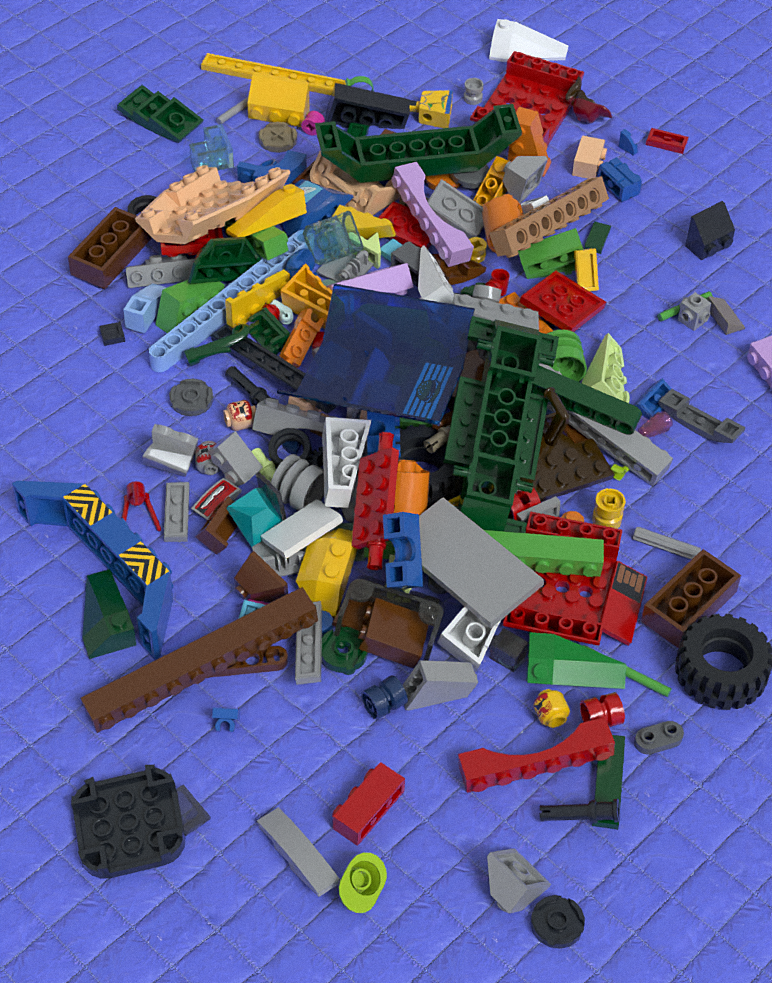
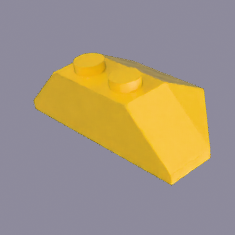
M341 528L325 533L307 545L296 579L298 587L304 588L312 602L321 601L322 611L330 613L332 618H335L340 608L358 550L352 547L353 531Z

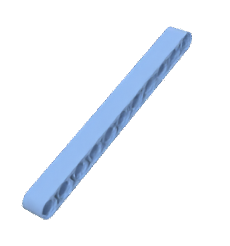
M299 230L288 238L287 246L289 251L268 261L264 258L154 343L149 348L151 369L155 372L168 370L186 355L184 350L191 347L195 348L226 323L225 299L229 297L234 299L237 297V293L243 290L248 292L252 289V285L256 283L263 284L266 278L283 269L286 271L288 260L296 251L307 248L312 252V234L307 230Z

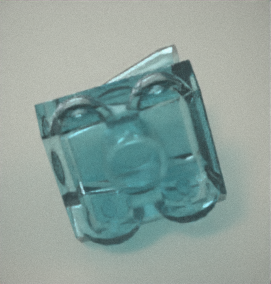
M350 211L305 226L303 231L307 247L312 252L315 263L318 265L349 256L351 253L363 250L364 247Z

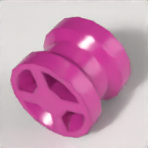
M310 111L301 123L302 130L308 135H317L315 123L325 122V119L318 111Z

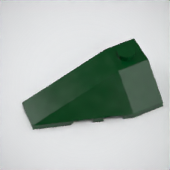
M110 569L87 575L82 638L89 659L136 646L132 621Z

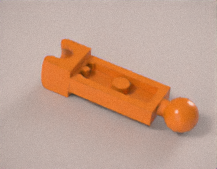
M310 308L304 309L299 313L294 323L295 326L279 355L296 368L300 367L311 343L324 323L323 318L314 322L311 320L312 309Z

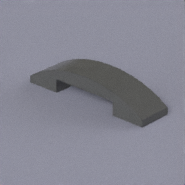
M673 389L659 400V405L673 419L692 432L707 439L723 443H733L745 431L744 426L729 418L722 422L689 405L690 398Z

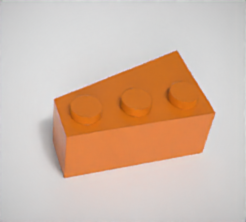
M519 107L516 114L522 135L509 145L508 160L512 162L517 156H546L548 158L547 144L543 140V129L538 112ZM550 158L547 160L542 177L545 176L551 165Z

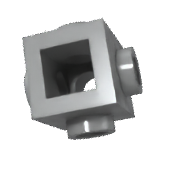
M696 292L689 297H685L679 305L678 321L693 331L707 322L710 317L711 303Z

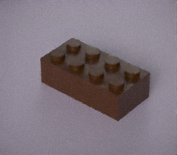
M114 207L68 256L70 274L106 289L151 240V236L136 222V215Z
M702 549L644 605L641 622L679 648L681 637L691 623L697 622L699 618L704 616L710 618L737 592L741 575Z

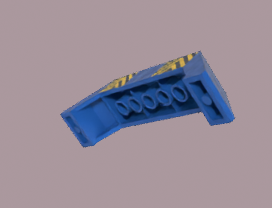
M39 481L13 482L12 486L18 513L30 526L34 524L67 526L107 569L111 570L115 578L143 606L142 614L137 616L140 643L154 660L160 658L173 603L172 571L166 562L162 563L157 558L155 551L151 547L147 548L143 543L140 535L136 532L133 533L129 529L127 522L123 518H118L112 506L105 504L96 490H91L87 484Z

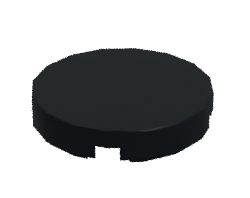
M552 895L543 898L534 907L531 915L533 934L541 943L550 948L562 949L570 947L579 941L584 931L585 917L583 911L570 898L566 899L561 898L559 895Z

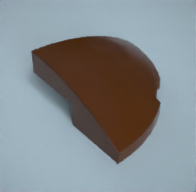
M432 254L450 285L467 282L486 272L485 266L473 260L448 267L439 254Z

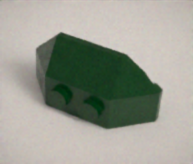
M245 237L210 239L198 251L188 282L193 284L236 280L259 262L261 258Z

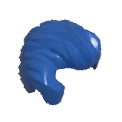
M300 249L290 256L286 266V271L290 273V280L305 263L312 272L315 266V259L309 249Z

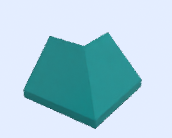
M262 488L253 489L226 508L251 547L262 542V534L283 521Z

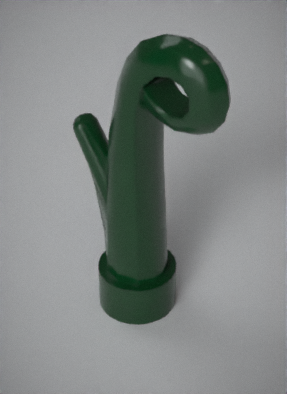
M244 323L238 324L232 329V335L196 348L191 347L184 350L190 366L200 363V360L209 356L231 352L229 347L244 340L250 333V326Z

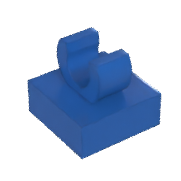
M213 708L212 718H219L215 725L216 731H221V724L227 721L230 724V732H234L236 725L232 719L240 720V709Z

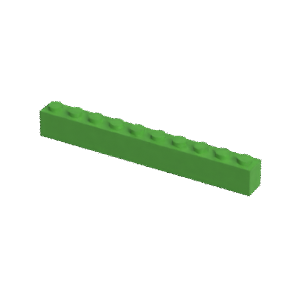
M484 530L533 571L539 573H561L563 575H585L587 577L601 576L604 561V540ZM390 540L386 542V549L383 550V559H389L390 554H395V548ZM364 547V557L368 558L369 549Z

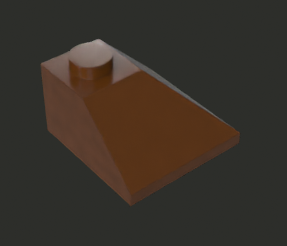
M255 551L248 556L234 577V589L243 599L248 598L271 603L288 594V583Z

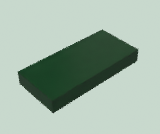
M594 221L584 249L595 248L596 253L601 254L610 233L611 225Z

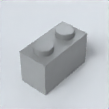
M236 431L224 436L207 451L211 456L212 462L223 471L225 478L235 486L245 484L263 468Z

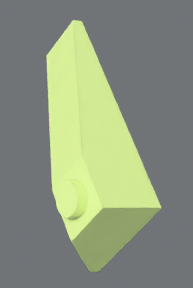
M609 333L604 336L582 380V384L629 403V392L624 390V384L627 383V379L623 376L621 370L624 367L622 348Z

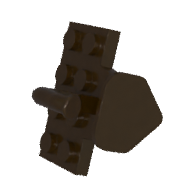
M553 387L547 388L543 396L550 401L556 412L545 417L536 475L533 482V488L538 493L541 502L555 496H562L611 480L615 475L593 438L574 444L568 436L563 434L569 423V413L556 394Z

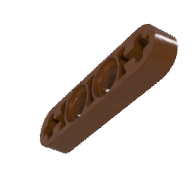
M270 646L266 650H260L249 656L258 658L259 662L257 664L249 665L244 660L207 678L279 671L287 666L288 654L281 646ZM263 656H266L267 663L263 662ZM274 656H279L280 661H275Z

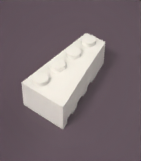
M325 418L322 434L325 506L349 507L359 471L360 458H362L366 446L371 420Z

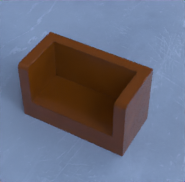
M227 497L217 505L195 536L216 555L228 546L227 540L237 527V524L226 509L234 503L230 497Z

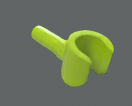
M614 464L611 467L615 474L613 478L620 481L630 469L626 466L621 467Z

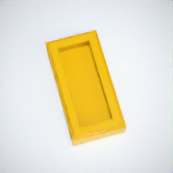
M596 249L574 250L576 283L588 291L599 290Z

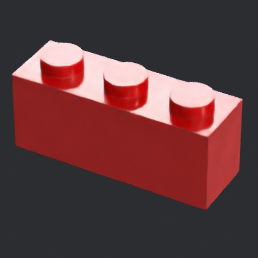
M381 762L375 769L371 768L366 773L359 787L355 786L350 791L346 802L343 805L339 804L333 811V830L358 846L404 793L405 778Z

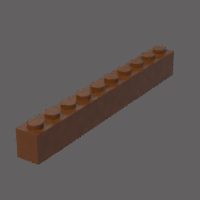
M301 587L81 697L83 707L97 733L102 730H108L116 723L126 718H132L138 712L157 705L161 700L171 695H177L183 689L193 684H199L205 678L215 673H220L237 662L246 660L250 655L260 650H266L272 644L282 639H288L294 633L311 627L318 621L317 609L304 588Z

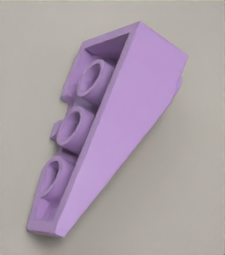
M407 263L386 267L326 286L332 291L395 293V296L407 294V289L414 288Z

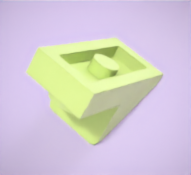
M352 231L347 234L346 251L357 255L359 251L365 250L369 254L368 261L374 263L373 266L375 268H380L381 249L378 232L368 240Z

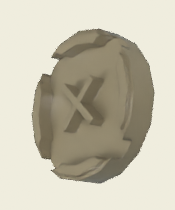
M285 122L269 123L264 129L261 128L259 131L260 145L270 152H286L297 143L296 129L289 127V124Z

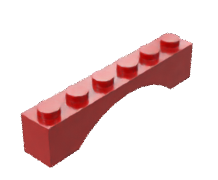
M603 717L580 723L577 729L563 742L538 753L507 755L480 748L458 754V764L467 793L472 791L481 792L488 787L508 785L515 780L532 779L536 775L547 772L555 773L562 768L570 766L579 767L586 762L594 760H606L614 755L615 741L606 718Z

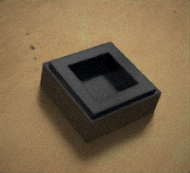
M121 322L99 326L104 346L125 342Z

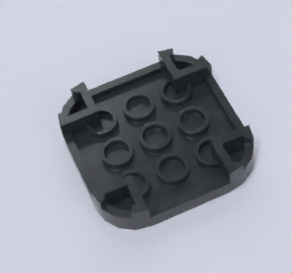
M155 764L145 765L144 771L95 782L94 777L84 780L85 784L77 790L75 796H72L71 806L74 814L79 848L78 853L85 870L94 877L100 879L114 878L161 867L174 862L181 855L185 847V831L175 782L171 773L168 774L165 770L156 768Z

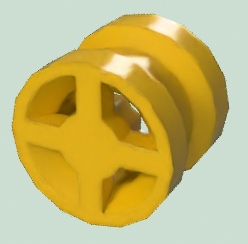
M480 237L470 238L469 240L474 246L470 260L480 263L486 258L485 250L487 243Z

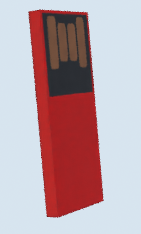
M617 560L613 567L599 623H604L602 632L629 646L632 643L647 576Z

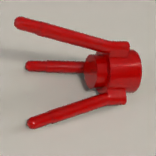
M137 481L129 483L126 487L127 495L124 496L122 518L125 521L127 520L130 503L134 506H139L145 502L157 531H161L149 493L145 492L144 484Z

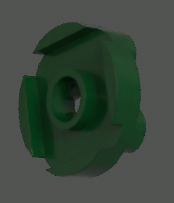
M341 627V630L334 632L333 629L328 631L322 637V664L332 671L345 675L354 674L357 669L362 667L367 660L368 652L359 649L361 639H358L359 631L350 627ZM348 647V652L341 653L338 648Z

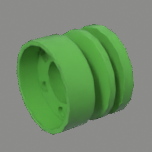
M555 330L547 333L559 337L554 365L551 368L560 372L563 376L580 382L586 375L587 365L579 336L569 330Z

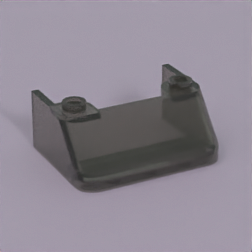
M367 575L356 577L348 587L338 614L334 635L339 637L352 600L373 603L375 598H379L418 612L419 619L423 623L434 627L423 660L429 661L444 616V603L436 597L411 589L387 588L386 581Z

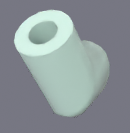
M274 299L271 304L278 307L280 321L283 324H290L293 321L292 309Z

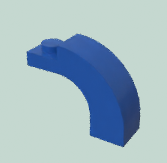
M287 150L284 158L279 163L271 166H259L239 161L237 165V179L243 183L255 182L256 178L268 174L270 169L279 167L282 170H290V175L285 185L292 184L307 168V154Z

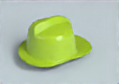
M364 852L356 855L348 864L340 880L339 896L342 903L355 913H365L371 910L385 885L387 870L384 862L377 855Z

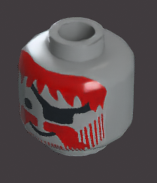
M213 441L201 443L194 453L197 470L207 475H214L221 471L212 462L211 456L207 452L216 444Z

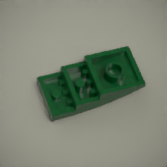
M144 85L139 86L117 105V110L132 121L164 138L178 143L204 121V119L175 97L170 100L159 91L156 93L151 92Z

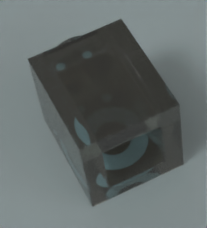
M503 628L499 635L495 634L490 642L489 658L515 672L527 656L529 642Z

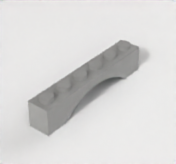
M266 398L257 404L252 429L274 435L285 428H307L323 432L326 417L321 416V413L318 411L300 410V407L297 405L279 404V401L276 399ZM367 442L362 457L368 456Z

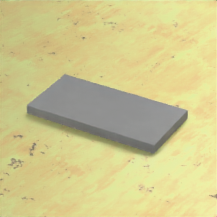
M441 498L419 516L422 570L488 627L492 628L544 585L543 578L445 498Z

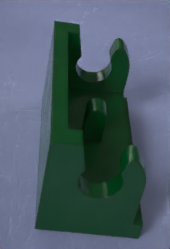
M266 307L262 311L250 316L248 319L250 322L257 320L254 324L249 325L251 337L272 353H280L290 332Z

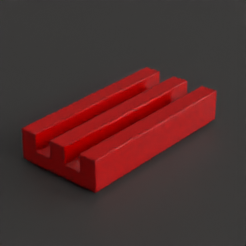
M651 128L646 145L683 154L689 137Z

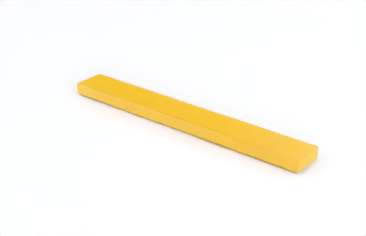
M210 53L206 54L201 63V70L251 79L254 73L309 82V91L326 95L332 94L335 83L346 85L345 80Z

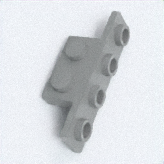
M179 254L175 257L150 256L149 259L145 260V265L126 267L128 287L134 288L149 286L152 283L165 284L189 280L195 258L188 259L186 254Z

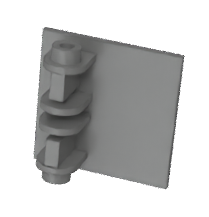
M339 247L316 272L326 278L340 282L366 274L374 263L368 261L369 254L365 250L359 251L355 255Z
M263 541L252 547V550L279 576L299 573L305 554L304 550H299L285 559Z

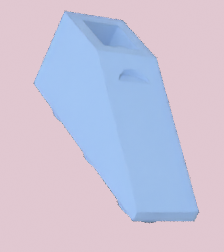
M152 283L134 294L123 309L125 327L146 333L158 314L162 289L167 287Z

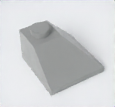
M517 156L512 162L509 161L503 169L505 174L502 181L508 193L520 204L539 186L548 160L546 156Z
M515 848L490 852L487 856L490 895L497 901V906L504 912L510 914L522 911L551 886V883Z

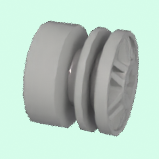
M291 454L276 469L269 488L270 495L277 500L279 499L284 504L290 503V506L297 511L316 499L321 501L324 497V470L316 465L309 466L308 461L301 459L295 454Z

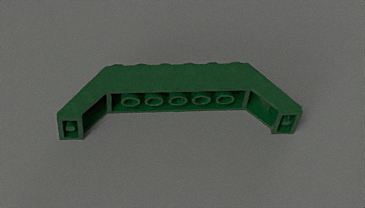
M513 104L494 106L491 112L472 126L353 137L337 127L335 121L315 123L321 155L360 183L392 180L395 167L413 162L418 163L426 176L479 171L522 135Z

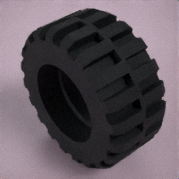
M419 424V427L411 425L407 426L405 430L400 429V442H396V444H400L401 458H398V460L427 462L439 468V470L430 473L427 503V509H429L441 498L449 501L457 497L461 492L464 477L452 475L454 465L443 462L446 444L432 454L426 449L433 444L424 447V441L437 434L436 428L433 429L432 426L426 427L423 424Z
M712 614L710 618H707V616L699 618L697 622L691 623L687 630L684 631L675 660V673L678 675L677 679L680 685H685L684 691L689 696L694 695L697 702L701 704L705 702L709 704L708 707L714 709L716 706L722 707V710H730L731 707L739 709L743 708L745 703L747 705L752 704L764 692L772 670V646L770 642H767V636L763 632H759V628L755 624L747 623L746 619L739 617V619L734 618L732 614H725V616ZM711 652H725L736 657L743 664L744 668L732 672L719 670L710 665L703 655Z

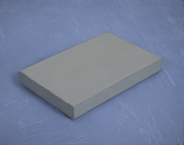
M441 179L427 201L429 206L444 222L464 232L468 239L478 237L484 227L482 206Z

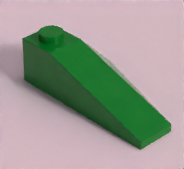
M529 632L527 683L625 689V663L555 634Z

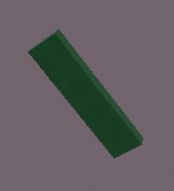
M612 735L615 741L614 755L606 760H597L594 800L596 799L597 802H611L613 799H619V804L621 805L625 736ZM598 820V823L592 822V826L618 830L619 822L614 820Z

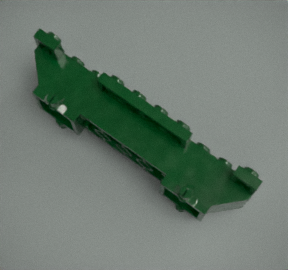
M472 316L467 340L477 342L476 349L486 350L487 354L482 381L460 376L443 459L444 463L454 465L452 475L464 477L458 507H454L483 530L526 533L527 523L508 519L517 490L531 493L533 489L548 399L531 393L532 384L539 364L553 367L559 337L496 319L491 321ZM481 488H487L491 494L483 493Z

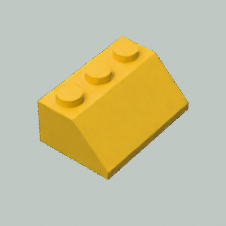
M253 73L247 103L248 118L267 122H285L291 126L301 127L302 121L310 112L309 82Z

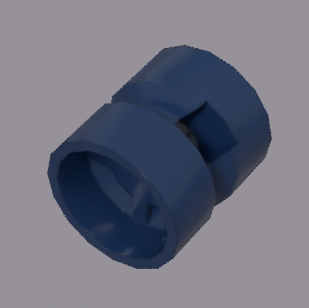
M393 675L380 681L379 687L373 685L361 692L362 702L367 712L375 720L388 715L390 709L396 710L408 703L404 687Z

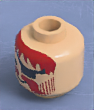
M247 400L229 403L226 410H223L227 428L231 427L233 431L251 428L255 418V406H250Z

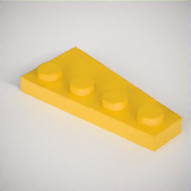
M283 269L266 278L263 284L256 283L252 285L250 291L246 292L243 290L237 293L236 298L229 297L225 299L227 324L232 328L238 324H246L249 321V317L260 312L265 304H271L274 299L280 297V290L290 281V273Z

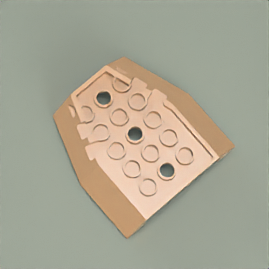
M202 165L197 167V171L183 176L181 181L170 184V187L152 201L135 220L156 242L186 244L208 234V230L225 226V222L232 218L238 220L273 192L282 189L290 175V170H282L276 167L270 169L265 176L256 178L255 182L241 183V181H235L231 183L226 182V180H220L217 167Z

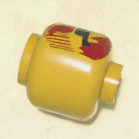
M546 689L541 691L533 704L541 724L551 728L563 725L570 713L563 694L557 690Z

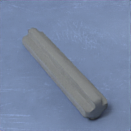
M636 527L633 534L634 540L689 559H693L701 551L700 547L641 527Z

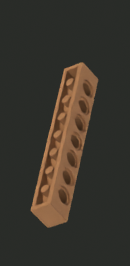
M602 176L587 179L490 232L489 234L497 257L506 255L507 258L516 256L519 254L518 251L530 248L531 243L534 244L544 240L543 236L553 235L556 233L555 230L567 227V223L579 220V216L590 214L591 210L602 207V203L609 199Z

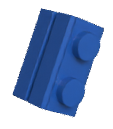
M616 157L609 162L600 164L597 177L602 176L605 187L621 202L639 195L642 184L641 177L638 174H634L626 163H622Z

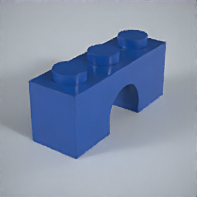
M394 404L367 405V420H371L367 436L368 455L378 452L379 433L390 432L394 434L393 448L399 450V458H401L400 444H396V442H400V428H395L400 426L399 413H395Z
M398 512L383 515L384 539L390 540L395 548L394 561L392 563H385L387 588L410 589L423 587L419 514Z

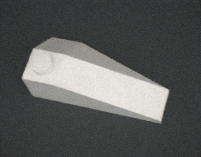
M423 246L420 253L418 291L421 298L419 301L425 309L430 308L434 314H448L455 295L452 291L453 288L444 277L445 275L436 259Z

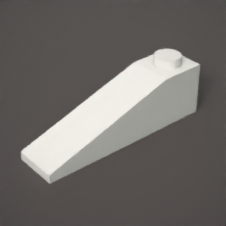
M497 19L489 60L507 62L514 51L547 61L565 60L569 46L517 22Z

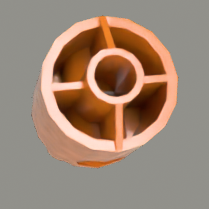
M510 194L494 198L484 203L482 207L487 244L495 253L496 251L489 233L523 215L521 204Z
M398 460L394 513L408 512L419 514L420 516L427 510L430 472L423 470L416 463L417 461Z

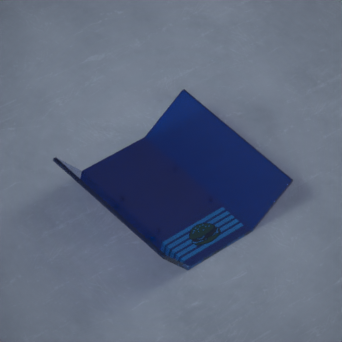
M334 284L323 341L296 393L278 389L277 394L439 426L464 368L469 343L467 334L470 319L474 316L475 308Z

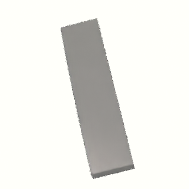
M279 807L257 820L259 828L273 841L275 849L289 862L291 870L318 897L340 884L339 877L327 861Z

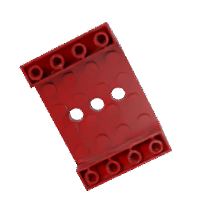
M514 51L507 61L505 76L484 107H476L470 120L476 123L491 112L494 106L506 105V103L513 104L515 111L519 107L537 111L543 129V140L548 146L572 107L566 101V94L578 77L581 80L583 79L584 72Z
M530 511L526 528L527 534L604 540L602 572L600 577H587L585 575H563L561 573H539L534 571L544 579L545 586L539 588L505 616L503 626L535 633L555 634L565 639L599 646L604 623H599L613 567L617 561L623 530ZM565 587L568 591L562 593L557 591L556 588ZM586 591L589 592L591 596L583 597L579 593Z

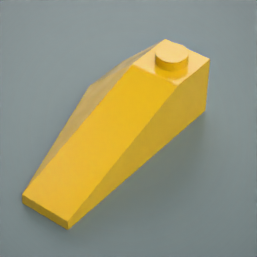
M293 184L283 186L282 189L273 192L228 227L226 233L232 237H246L306 214L304 190Z

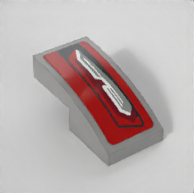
M222 478L208 489L191 509L207 520L220 502L227 497L234 501L242 490L227 479Z

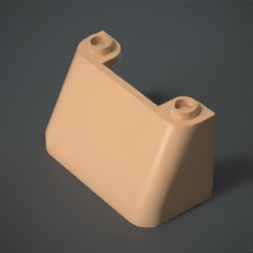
M319 151L310 171L311 182L352 194L354 198L345 206H351L362 213L368 212L375 215L400 198V193L394 188L392 180L388 181L385 187L378 181L360 183L321 155V151Z

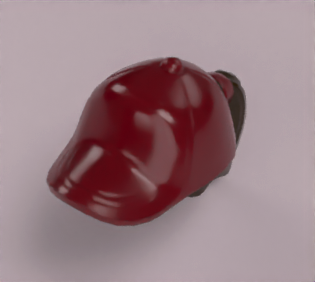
M578 77L566 94V101L573 106L577 120L591 124L599 117L612 118L611 112L605 106L595 104L594 100L587 98L585 92L581 90L582 80Z

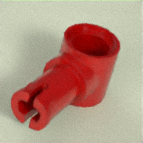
M495 269L491 272L490 280L485 285L502 290L501 296H504L507 293L510 274L504 269Z

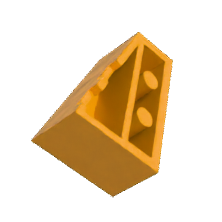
M306 263L280 290L282 304L291 308L292 312L297 315L304 309H312L311 320L314 322L323 318L322 328L328 331L338 330L346 321L345 303L321 282L318 275L315 276L310 271Z

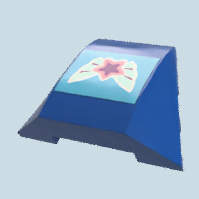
M301 179L294 185L304 190L307 213L282 222L281 225L287 236L291 237L299 230H308L334 207L344 206L354 197L352 194Z

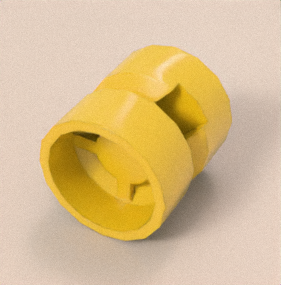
M606 488L597 493L592 515L593 524L617 529L621 526L626 501L620 491Z

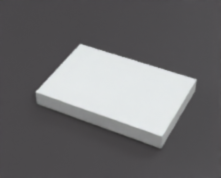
M316 499L262 534L261 539L266 545L287 559L341 524L343 519L339 513Z

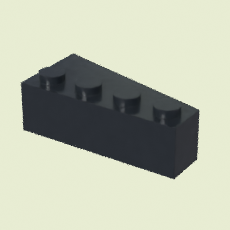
M335 83L326 110L325 122L335 121L336 125H342L345 128H348L350 123L379 126V128L404 129L410 115V99Z

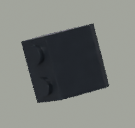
M723 201L691 216L685 247L700 260L713 256L722 249L730 247L733 243L735 228Z

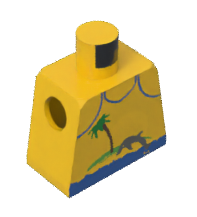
M423 91L420 101L410 100V112L419 113L420 124L449 128L453 91Z

